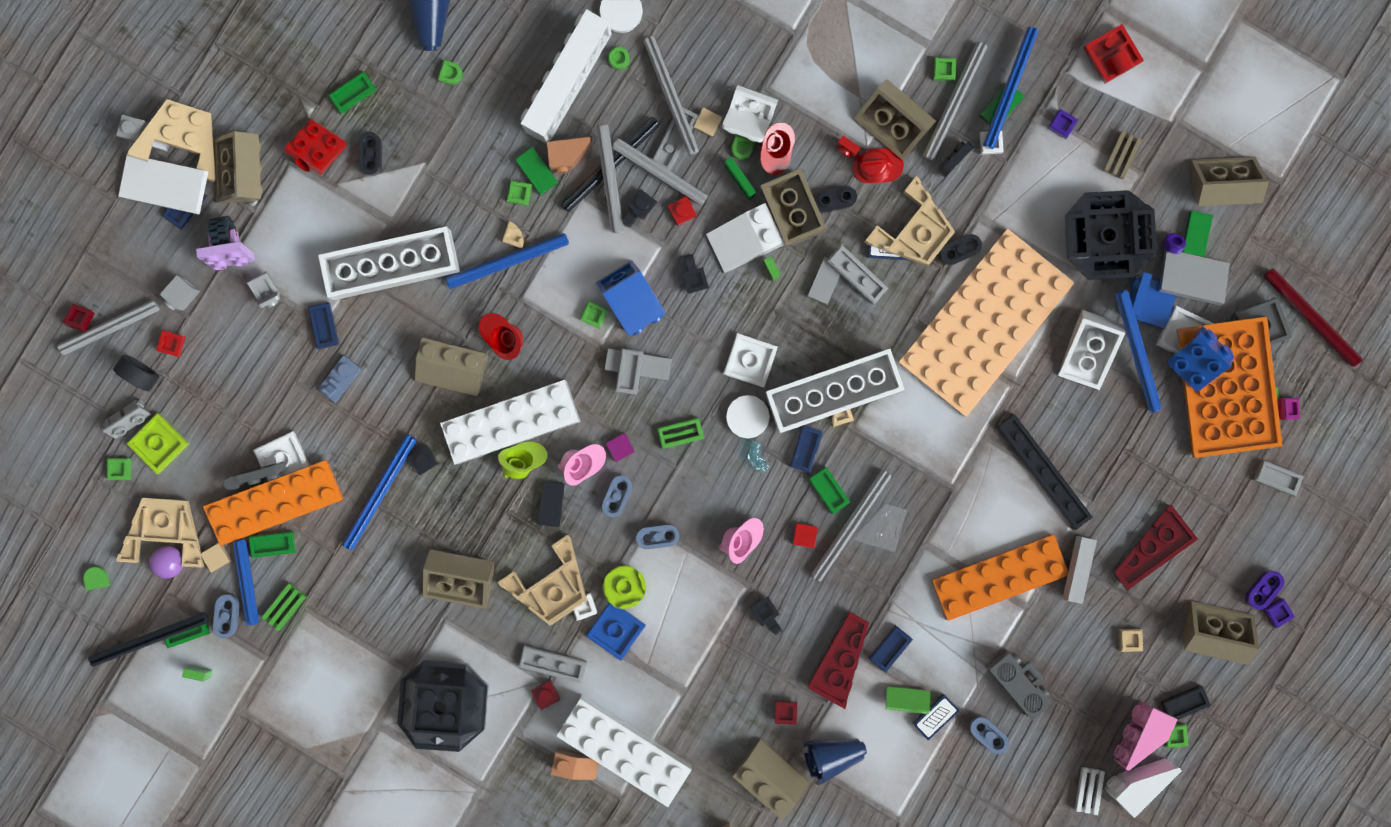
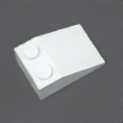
M766 203L745 212L706 234L724 273L767 254L784 244Z
M1082 310L1072 333L1058 376L1100 390L1125 335L1124 324Z
M1164 758L1111 777L1107 781V786L1104 790L1135 818L1182 770Z

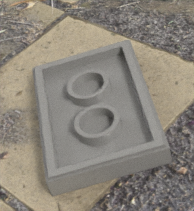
M1165 250L1159 292L1222 306L1225 304L1230 263L1187 253L1173 254Z

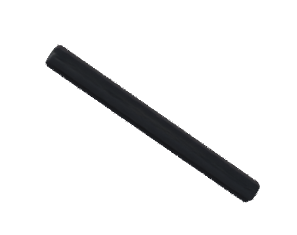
M654 117L649 118L625 143L636 149L659 127V122ZM617 151L613 153L615 168L627 158ZM600 165L561 202V206L567 212H570L603 181L602 166Z
M205 612L93 654L88 657V661L92 667L207 624L209 618Z

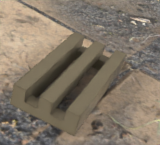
M1122 130L1103 171L1119 179H1124L1142 139L1135 138L1131 134L1128 135ZM1123 139H1126L1127 141L1122 149V152L1116 162L1114 169L1112 170L1110 169V167L1113 163V160L1119 150V147ZM1132 142L1134 143L1132 149L1126 159V162L1121 172L1119 173L1118 170Z

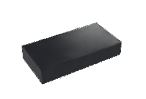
M543 482L538 525L560 527L565 484Z
M1202 685L1161 701L1165 713L1178 720L1211 706Z

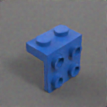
M1140 273L1133 278L1130 293L1136 320L1164 328L1167 326L1176 295L1159 292L1160 282L1151 279L1152 274Z
M1202 326L1195 332L1193 340L1169 358L1168 365L1195 391H1200L1231 367L1234 355L1227 345H1222L1217 340V336L1213 331L1207 330Z

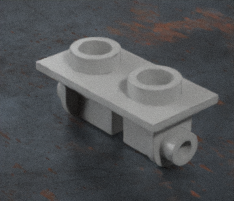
M134 400L123 408L124 416L118 411L105 419V423H103L105 429H103V432L117 439L136 425L143 423L152 414L143 409L145 405L141 400Z

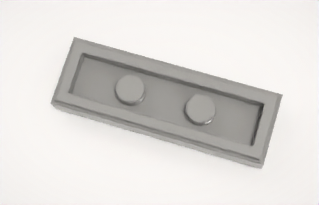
M682 107L692 131L699 115ZM674 118L652 158L653 161L670 172L684 147Z
M842 244L826 260L871 304H875L888 289Z
M608 349L605 364L606 371H619L620 350ZM643 354L640 376L669 381L672 359Z
M1076 536L1062 600L1083 604L1097 540Z
M524 645L518 667L582 683L587 661Z

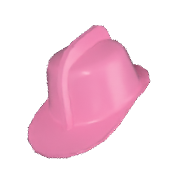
M598 444L586 446L581 450H569L563 455L561 463L557 467L564 474L567 484L577 485L602 468L606 459V452Z
M751 518L740 527L728 529L723 536L719 549L729 555L733 563H741L760 543L764 530L763 523L757 518Z

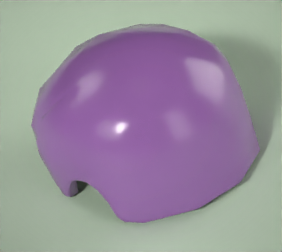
M163 546L156 549L149 559V567L153 574L163 579L175 577L184 567L181 566V551L173 546Z

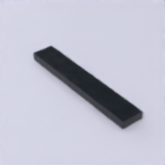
M1015 413L996 426L1074 530L1079 529L1093 518Z

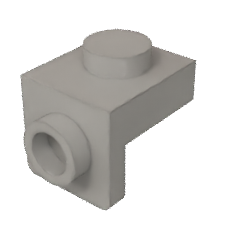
M267 271L247 281V284L258 300L260 309L265 306L270 308L278 303L280 291Z

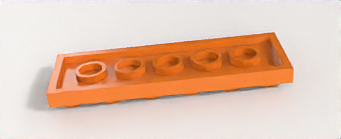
M328 459L206 504L203 508L220 546L339 502L344 497Z
M1051 534L931 579L945 618L947 621L1064 578L1068 576V570L1055 535Z

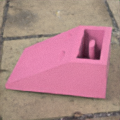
M1140 701L1133 708L1130 724L1126 725L1123 730L1121 744L1117 745L1114 750V761L1129 771L1169 740L1178 719Z

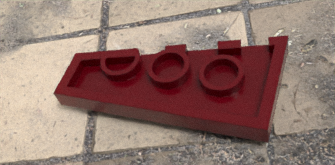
M1170 504L1113 574L1127 591L1189 547L1198 538Z
M849 611L807 685L808 689L843 709H846L855 670L858 666L860 652L869 626L868 621Z

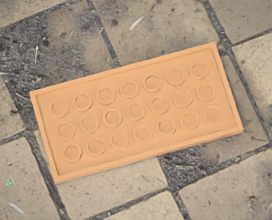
M1007 228L898 363L966 417L1065 296L1074 282Z

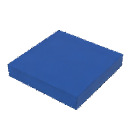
M608 603L586 634V637L621 661L646 624L625 609L613 607Z

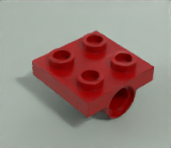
M1123 24L1083 47L1104 84L1144 61Z
M310 119L284 147V152L292 156L297 166L303 171L310 172L313 170L322 175L347 147V142Z

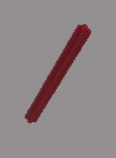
M1274 268L1265 273L1264 278L1352 367L1362 362V357Z

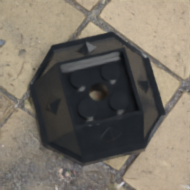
M1129 190L1086 192L1082 194L1065 214L1067 259L1087 280L1133 278L1157 254L1155 209L1145 204ZM1104 231H1108L1111 234L1110 241L1104 239Z
M423 660L401 679L397 724L415 749L460 752L485 730L489 685L468 663ZM436 702H443L446 705V711H439L436 708Z

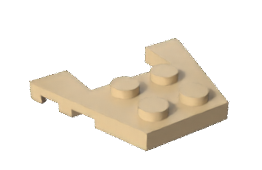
M167 99L129 149L127 156L148 162L153 142L157 141L199 154L200 158L196 169L207 171V180L214 182L215 165L211 113Z
M916 176L903 194L919 205V210L896 239L879 226H876L864 243L928 266L955 231L941 210L936 207L931 199V195L928 191H925L920 179Z
M142 498L131 523L132 527L128 536L124 539V546L121 553L118 554L116 562L138 563L141 540L183 543L181 566L204 567L189 501Z
M566 535L552 545L563 565L529 589H526L514 571L497 582L549 625H553L587 601L569 535Z

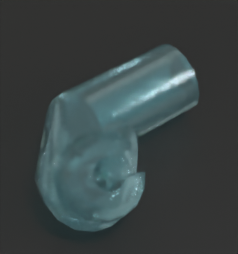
M752 441L748 462L755 471L759 473L766 472L769 464L760 455L762 443Z

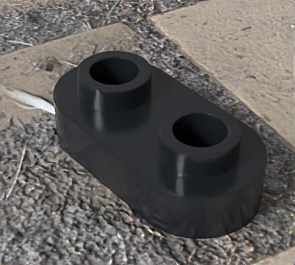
M366 132L359 139V168L367 176H376L382 169V140L374 132ZM375 141V146L369 148V142ZM371 162L375 163V167L373 169L368 168V165Z
M962 141L953 150L956 154L952 159L947 157L939 165L941 168L939 173L946 178L975 146L970 141L966 144Z
M842 186L820 191L814 200L819 212L828 213L852 207L857 200V193L850 186ZM844 193H848L850 195L849 200L843 199ZM826 197L829 199V203L823 204L821 199Z
M974 234L963 236L943 246L939 253L940 260L949 266L962 262L980 252L982 241ZM968 242L973 244L972 250L966 247ZM948 251L953 252L954 257L952 259L947 257Z

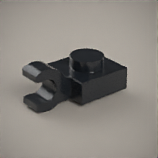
M640 189L627 205L632 211L627 214L623 223L631 228L639 216L645 220L658 202Z
M693 254L684 256L688 271L683 272L682 275L688 294L708 289L709 286L704 268L697 269Z
M768 596L750 607L761 626L767 623L775 636L782 632L781 627L775 620V617L780 614Z

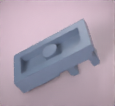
M343 356L318 390L334 403H337L361 372L362 368L348 357Z

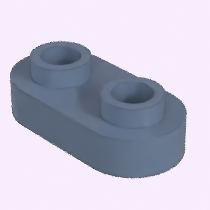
M620 475L615 477L609 486L602 503V510L609 517H617L624 510L632 491V482L627 476ZM619 482L625 483L626 488L624 490L618 489ZM611 502L617 504L616 510L610 509L609 505Z
M673 525L642 528L637 533L636 541L642 549L663 548L675 545L680 535L678 529ZM667 531L672 532L673 537L671 539L665 538ZM645 534H649L651 536L650 542H645L643 540V536Z
M232 594L220 596L215 603L213 631L219 638L231 637L237 631L240 604L238 598ZM227 601H230L232 604L230 609L226 607ZM224 623L229 624V630L224 629Z
M977 716L971 720L969 724L971 734L994 754H1002L1007 750L1009 746L1008 738L987 718ZM982 723L983 729L977 730V725ZM995 738H999L1000 740L999 744L993 745V740Z

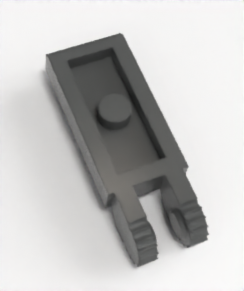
M282 461L236 473L231 477H227L224 480L223 486L228 490H234L246 483L248 485L261 481L260 478L266 477L267 481L280 477L279 473L286 470L285 463Z

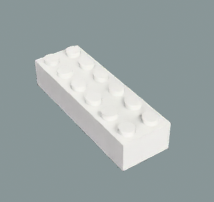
M587 9L583 15L580 14L576 19L574 32L567 35L563 51L556 54L553 60L555 65L551 72L547 71L542 80L543 86L540 91L538 89L535 91L531 99L532 105L529 109L526 108L520 118L524 131L546 145L547 142L552 140L612 35L610 23Z
M448 227L318 255L327 298L332 300L460 272L452 233Z
M887 349L766 391L765 395L779 433L905 389L891 349Z
M566 380L440 424L454 465L581 421Z
M581 695L557 734V737L667 807H669L692 770V764L584 695Z

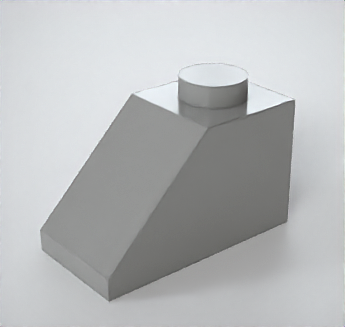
M122 115L116 136L125 141L135 143L149 122ZM154 141L152 148L168 152L169 145Z

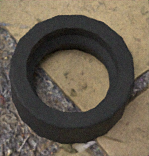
M122 355L113 368L119 377L144 391H150L159 379V375L154 370L127 355Z

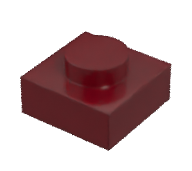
M72 304L62 323L67 327L85 332L95 313L90 309Z
M551 680L531 690L540 710L561 700Z
M775 701L774 723L797 725V701Z

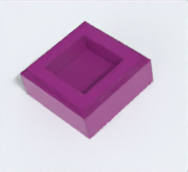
M1299 398L1277 399L1279 420L1300 419Z
M625 433L606 443L615 462L635 452Z

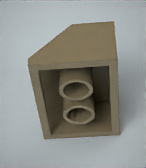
M888 79L875 90L854 117L857 122L902 160L936 122Z
M234 131L214 139L216 203H242L261 199L262 185L260 184V173L262 167L259 159L261 149L259 134Z
M1256 157L1191 160L1192 194L1198 206L1263 203L1269 180Z
M801 168L760 185L786 246L805 241L826 232L827 228Z
M421 338L416 357L415 381L478 397L489 355Z
M430 550L423 568V597L487 609L493 580L494 562Z
M1194 601L1190 602L1183 631L1185 651L1249 665L1260 650L1255 615Z
M762 739L758 740L732 770V777L781 820L795 807L809 784V781Z

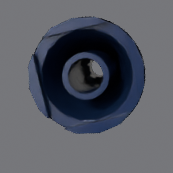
M408 0L419 46L423 47V51H437V47H441L450 0Z
M858 738L813 740L804 743V748L808 747V753H804L806 764L811 777H816L818 780L815 782L816 785L827 782L864 760L865 754H867L864 742H860Z

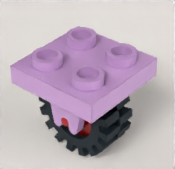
M230 216L209 219V247L196 249L197 258L214 270H224L230 265L246 266L248 262L255 261L254 253L240 242L238 232L235 231L236 227L233 226L234 222Z

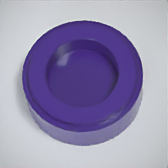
M1169 233L1164 238L1162 245L1168 252L1180 254L1186 246V241L1179 234Z

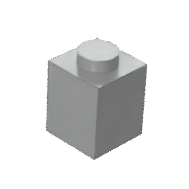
M176 275L160 295L165 299L163 303L170 309L184 311L200 291L186 278Z

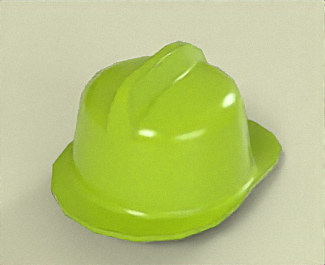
M536 442L517 444L501 451L498 455L503 476L513 479L527 477L531 470L541 466L547 460L545 447Z

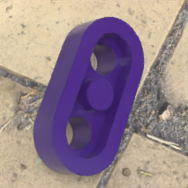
M1265 571L1246 593L1247 604L1254 609H1265L1284 586L1283 576L1276 571ZM1270 577L1273 579V583L1271 585L1268 584V579ZM1258 594L1259 600L1255 602L1254 596Z

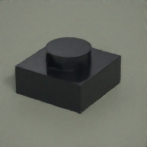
M425 446L408 457L419 475H423L439 465L429 446Z

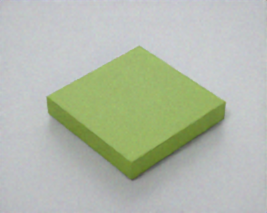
M156 413L126 444L156 474H160L190 443L160 413Z

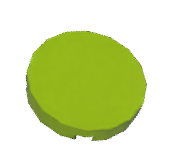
M627 565L618 566L612 569L605 577L603 594L607 602L613 607L631 609L644 598L646 581L642 573L635 568Z

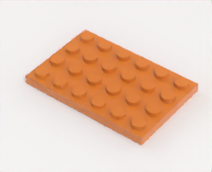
M1267 317L1176 329L1179 350L1193 340L1195 332L1204 326L1207 330L1213 331L1217 336V340L1222 345H1227L1234 355L1231 367L1200 391H1195L1183 379L1192 457L1199 458L1282 447Z

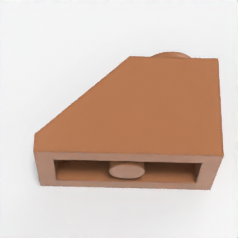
M590 137L547 142L551 171H555L556 174L568 173V170L574 169L592 146Z
M558 748L550 775L571 780H595L599 763L585 754Z

